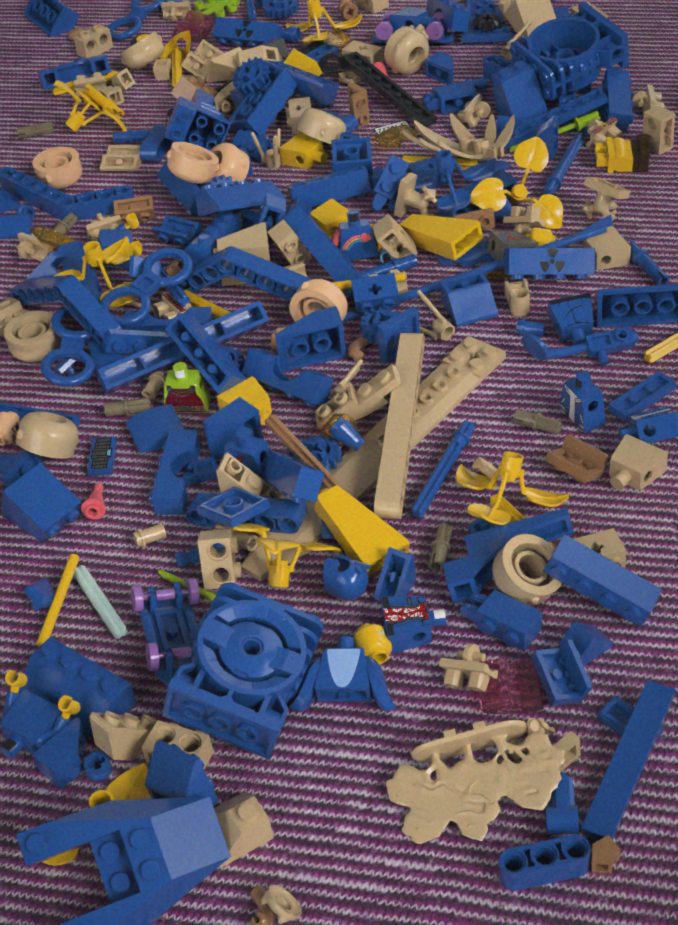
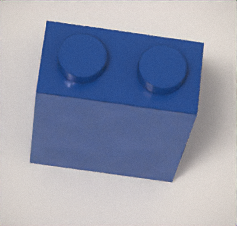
M524 60L518 61L514 65L501 69L499 72L491 75L496 112L499 116L515 115V117L535 118L548 112L534 67Z
M39 463L3 491L1 515L41 542H44L49 537H56L65 524L68 522L70 524L73 523L80 516L81 501L46 467Z

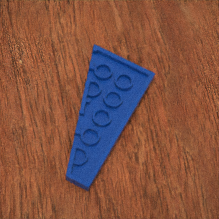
M467 0L466 8L470 10L467 32H462V43L474 44L476 42H484L490 44L493 42H509L513 39V32H510V27L505 24V19L498 8H495L494 2L491 0ZM489 13L500 16L501 25L494 30L482 31L473 25V20L478 15L481 16L482 14Z

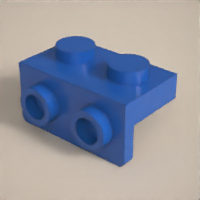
M239 129L231 144L235 145L238 149L246 148L250 158L260 162L261 156L251 136L252 131ZM255 134L264 153L267 149H273L270 138L265 135L258 136Z
M166 215L161 227L154 226L152 230L160 241L164 243L169 241L184 247L188 246L200 234L202 225L198 222Z
M572 639L565 640L560 648L535 650L532 654V661L551 706L581 703L591 691L590 676L586 673L580 653Z

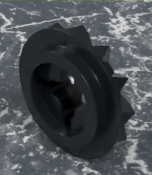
M482 14L481 16H476L473 20V25L479 30L491 31L501 25V19L496 14Z

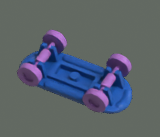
M388 11L383 15L382 22L377 25L375 34L371 37V42L386 43L394 33L392 24H390V14L394 12ZM438 11L432 16L434 22H431L426 28V33L430 38L428 42L452 43L455 40V35L445 28L443 12Z
M196 578L186 579V590H180V583H174L172 589H154L153 586H149L147 592L143 594L140 584L131 585L133 611L139 612L147 642L146 660L149 671H154L159 680L167 686L172 677L175 678L180 666L191 663V652L195 640L189 638L188 635L198 624L192 605L199 604V587Z

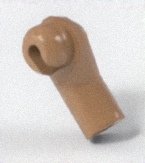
M76 28L69 31L68 36L70 40L74 41L73 37L91 28Z
M361 336L349 345L348 356L352 357L355 362L363 358L364 353L361 350L369 344L368 339Z
M263 885L256 886L250 893V896L259 907L255 917L251 918L252 925H273L276 914L268 906V903L261 905V900L266 892Z

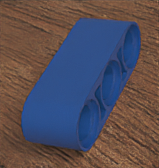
M156 124L140 146L139 157L141 161L160 162L174 142L165 138L166 125Z
M570 835L504 850L499 857L500 882L506 889L517 891L581 877L588 872L590 867V844L583 836ZM571 855H580L581 857L574 858ZM547 861L549 864H541L539 862ZM510 868H517V869H519V870H517V871H510V870H508V869H510Z

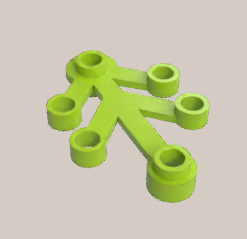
M201 0L195 1V10H206L203 12H193L191 16L192 24H204V17L215 12L216 18L225 17V6L227 5L228 12H235L241 0H206L207 4H203Z

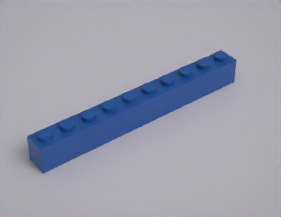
M81 240L57 246L58 250H63L67 255L62 261L64 271L75 269L82 272V257L85 256ZM87 263L85 279L81 280V283L100 303V296L103 292L94 267ZM93 338L86 340L91 357L95 363L96 372L99 368L125 358L124 353H105L104 349Z

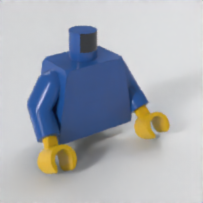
M128 214L126 216L127 223H122L113 230L101 229L98 240L87 239L86 243L97 241L100 243L103 251L127 236L133 249V256L139 257L142 254L143 247L140 241L133 242L132 230H128L129 228L136 229L139 227L136 214ZM130 259L114 266L129 268Z
M9 670L5 675V680L11 686V690H7L0 725L7 741L1 746V752L9 759H14L22 749L30 754H34L72 721L70 716L80 711L79 702L72 700L70 696L64 695L59 699L57 706L25 689L19 692V688L26 685L27 676L19 672L18 679L15 681L16 671Z

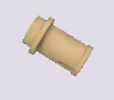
M159 371L151 373L149 382L143 389L142 395L145 398L148 397L150 400H154L160 388L164 387L166 376Z
M162 523L143 530L138 528L136 532L132 533L136 546H142V548L146 547L148 543L167 538Z

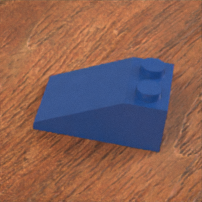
M336 306L314 311L275 334L278 356H280V365L283 372L347 357L343 322Z

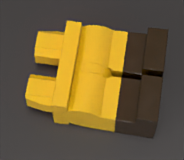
M638 134V139L624 140L619 137L614 139L606 137V143H595L596 167H607V173H614V170L617 172H648L650 154L646 134Z

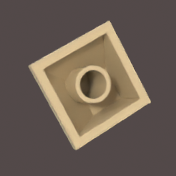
M237 47L211 59L206 82L232 80L235 77L233 73L237 72V67H239L236 53L243 50Z
M243 792L214 808L231 855L219 868L226 866L274 838L269 817L254 795Z

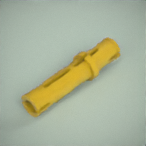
M91 84L85 85L89 91L83 88V93L101 106L102 110L103 108L108 110L119 119L122 117L118 113L124 116V110L116 106L112 99L106 98Z

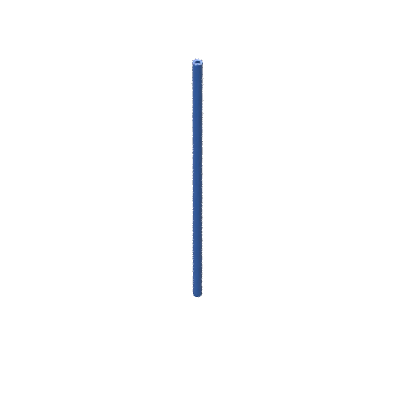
M603 224L536 248H562L606 233L607 228ZM504 258L399 294V303L419 297L417 290H421L424 295L440 290V281L478 271L486 274L504 268ZM356 309L349 311L343 322L364 316V313L356 314Z

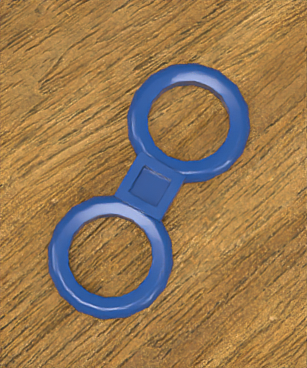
M132 0V11L127 16L119 18L108 25L107 28L110 29L112 40H124L134 36L140 31L142 21L149 15L148 12L160 8L161 3L166 0H156L152 4L145 6L138 5L142 0ZM127 23L134 24L131 29L125 32L113 33L121 25Z
M162 248L154 251L143 262V273L131 283V286H122L111 290L103 297L100 304L120 327L138 324L150 312L151 301L149 298L160 287L178 285L189 277L193 268L190 256L177 248ZM166 257L177 258L184 264L183 269L171 277H160L151 271L155 262ZM123 296H132L142 302L138 312L127 317H118L111 314L109 306L114 300Z
M64 306L57 310L51 318L52 329L58 336L62 337L61 346L44 356L41 362V373L46 380L54 385L69 387L83 384L90 379L95 371V363L92 357L84 351L85 340L92 338L86 330H68L61 325V320L71 315ZM72 357L82 361L85 368L77 375L61 376L54 373L50 366L58 359Z

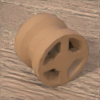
M342 0L338 4V12L344 18L350 20L357 16L358 7L350 0Z

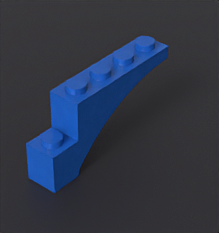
M567 507L465 535L468 557L443 563L446 582L453 604L469 600V596L473 592L477 591L479 593L493 578V561L497 553L511 538L521 534H530L551 542L563 537L564 534L567 536L574 534Z

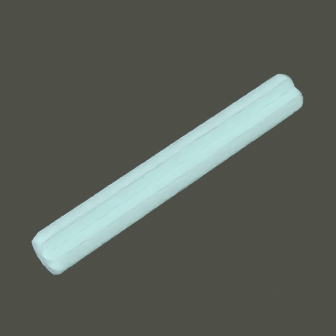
M80 565L75 569L74 578L114 638L120 639L127 634L125 624L87 568Z

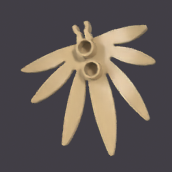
M450 113L451 127L459 144L433 132L415 120V128L427 141L420 137L417 139L403 129L402 134L416 144L434 152L450 150L452 156L462 157L463 159H476L478 161H484L488 158L497 159V156H504V147L509 142L514 130L515 115H512L497 140L496 123L493 113L489 117L485 137L475 139L453 113Z

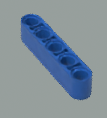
M196 494L185 514L186 519L196 526L215 527L218 522L198 515L197 506L219 494ZM267 498L270 501V508L243 522L259 524L270 528V531L266 532L294 534L298 532L307 514V507L305 504L294 502L291 499Z

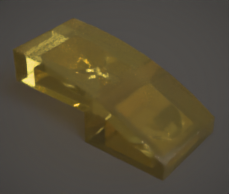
M399 125L381 132L375 137V141L385 147H400L402 139H408L402 134V129L414 137L417 136L418 131L407 125Z

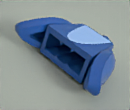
M341 636L338 638L337 648L324 649L322 657L316 658L310 663L298 693L289 709L301 713L307 710L316 698L318 702H372V696L376 704L385 712L396 709V706L389 695L384 673L378 662L372 657L365 656L363 648H354V639L352 637Z

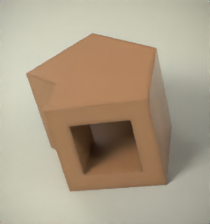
M176 259L165 268V271L170 276H174L183 269L184 264L181 260Z
M609 835L592 844V873L612 874V865L620 860L621 849Z

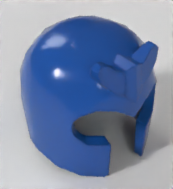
M336 553L334 556L338 560L328 557L323 568V591L342 601L358 599L367 588L369 581L367 569H370L371 565ZM339 565L341 566L342 572L338 571Z

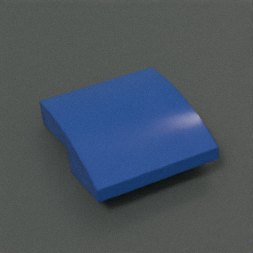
M171 404L146 410L126 421V427L139 453L162 450V444L168 438L169 430H185Z

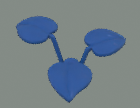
M441 150L435 154L437 161L435 163L436 170L426 169L413 173L417 175L415 190H422L423 186H426L427 189L433 186L434 181H437L440 171L443 175H447L451 194L444 195L438 199V209L446 212L453 211L454 209H463L469 205L471 196L465 190L455 193L450 175L454 171V167H456L465 180L470 179L471 182L478 183L494 176L496 158L469 167L463 171L457 164L456 158L452 157L450 150Z

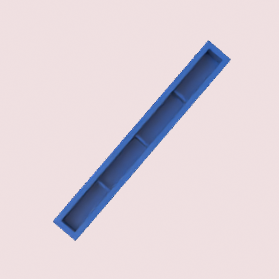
M257 301L201 326L217 345L221 346L265 327L269 318L261 301ZM170 338L97 369L96 377L104 394L107 395L149 377L151 373L160 372L189 358L176 342Z

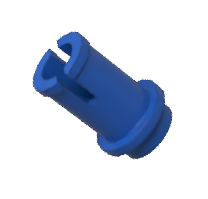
M525 318L517 321L516 333H519L520 336L531 333L543 338L545 323L526 321Z

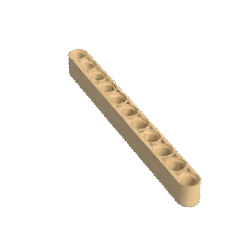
M400 333L395 367L399 371L401 384L391 391L374 500V514L381 519L401 520L424 355V333Z

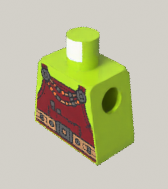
M184 362L174 364L173 370L168 371L164 384V405L171 404L176 413H208L211 394L203 375L199 370H188Z

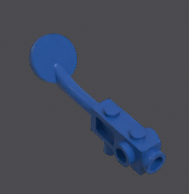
M630 326L618 327L614 330L587 335L582 344L564 348H547L540 338L534 334L526 333L522 337V343L525 349L539 360L555 359L587 352L589 358L598 357L600 365L605 366L609 364L607 354L633 349L635 343H638V334L635 329L631 330Z

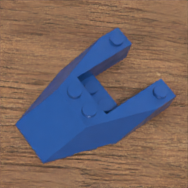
M210 797L108 801L16 834L26 866L35 865L86 844H91L110 904L59 925H149L231 857Z

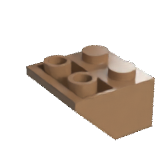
M189 75L182 76L170 94L177 99L180 96L191 101L196 89L212 95L213 98L219 92L212 87H207L204 84L205 81L199 76Z

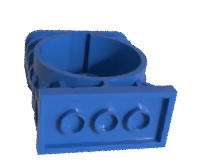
M585 1L578 4V13L570 17H561L544 22L536 27L529 37H521L520 43L516 40L511 42V47L509 48L512 55L511 66L518 61L524 60L534 67L542 94L550 101L555 100L557 94L562 96L566 92L578 90L591 84L599 76L602 67H612L616 64L622 68L629 66L628 34Z
M236 583L221 584L216 597L211 603L210 610L207 611L204 622L197 633L192 647L191 663L180 666L175 678L172 677L168 685L162 716L270 760L289 711L287 706L296 694L318 646L323 631L322 622L314 614H307L293 608L289 604L277 602L261 593H255L242 588ZM215 653L218 654L219 663L216 659Z

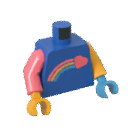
M359 210L348 211V221L339 223V229L335 230L331 237L333 243L350 261L379 256V252H381L380 261L382 264H384L382 258L385 255H388L391 260L392 256L376 240L372 228L374 224H370L368 219H360Z

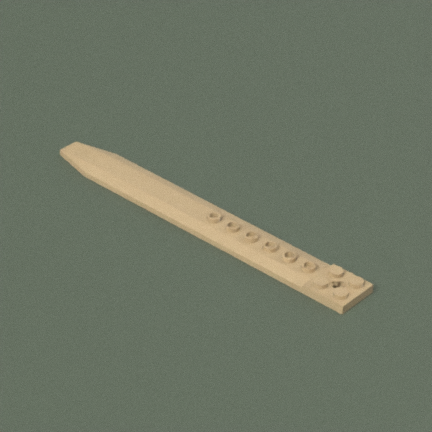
M467 336L442 360V364L420 383L411 450L506 359L505 350ZM388 414L363 437L365 442L356 452L351 448L341 457L342 461L336 463L337 469H329L332 476L358 501L377 484ZM321 484V487H320L319 492H320L321 490L325 489L322 484ZM307 500L305 504L307 514L298 532L294 534L266 532L267 538L275 540L284 539L297 543L317 542L322 537L321 518L314 510L315 502ZM258 543L257 548L254 551H250L242 563L241 570L260 581L269 576V570H267L264 547ZM297 547L282 550L281 559L288 560V564L291 563ZM307 551L300 553L299 557L304 555ZM270 552L271 560L276 559V554L274 555Z

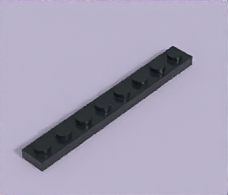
M357 51L341 56V62L411 121L414 122L415 120L425 127L437 123V116Z

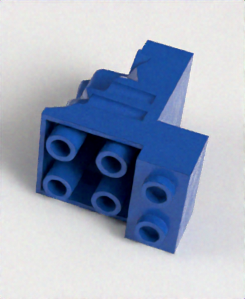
M196 89L191 101L179 96L165 127V138L174 142L192 143L210 151L214 146L223 143L232 123L226 120L220 111L216 110L217 107L213 105L214 98L212 95Z

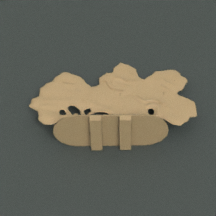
M508 720L486 726L485 721L473 723V730L458 734L455 729L444 731V738L429 741L416 747L411 752V757L418 762H431V764L425 770H419L408 764L400 765L397 771L394 772L393 779H389L386 782L387 792L391 802L410 808V811L404 818L402 832L410 836L413 842L422 844L440 837L442 830L450 821L457 823L462 835L483 841L488 831L487 824L494 821L500 812L498 800L501 797L507 796L513 799L522 808L544 810L551 799V792L558 787L562 779L559 767L565 762V750L553 747L548 735L541 731L532 732L525 738L521 746L508 743L512 739L521 737L527 731V723L525 721ZM497 746L498 751L492 760L484 763L474 760L473 751ZM527 748L529 750V754L525 755L524 753H522L521 749ZM508 750L509 754L515 751L522 758V761L520 763L510 761L505 751ZM458 755H465L464 759L452 768H447L441 761ZM499 755H502L504 760L498 764L497 758ZM436 770L437 779L432 780L430 777L431 772Z

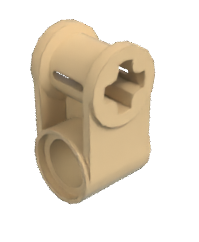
M527 279L510 283L504 281L505 298L508 301L511 314L514 316L529 314L530 291Z

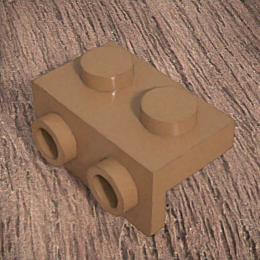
M352 82L347 85L350 114L357 118L359 123L357 129L370 123L368 96L366 89Z
M152 195L113 201L114 216L120 215L124 224L127 223L126 216L130 213H135L139 222H148L156 219Z
M493 208L451 217L478 220L482 230L495 228Z
M569 434L565 436L562 448L549 451L545 461L552 464L554 469L572 475L576 481L587 483L602 477L608 454Z

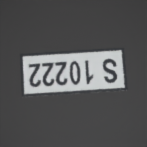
M407 120L377 127L374 130L379 136L411 126Z

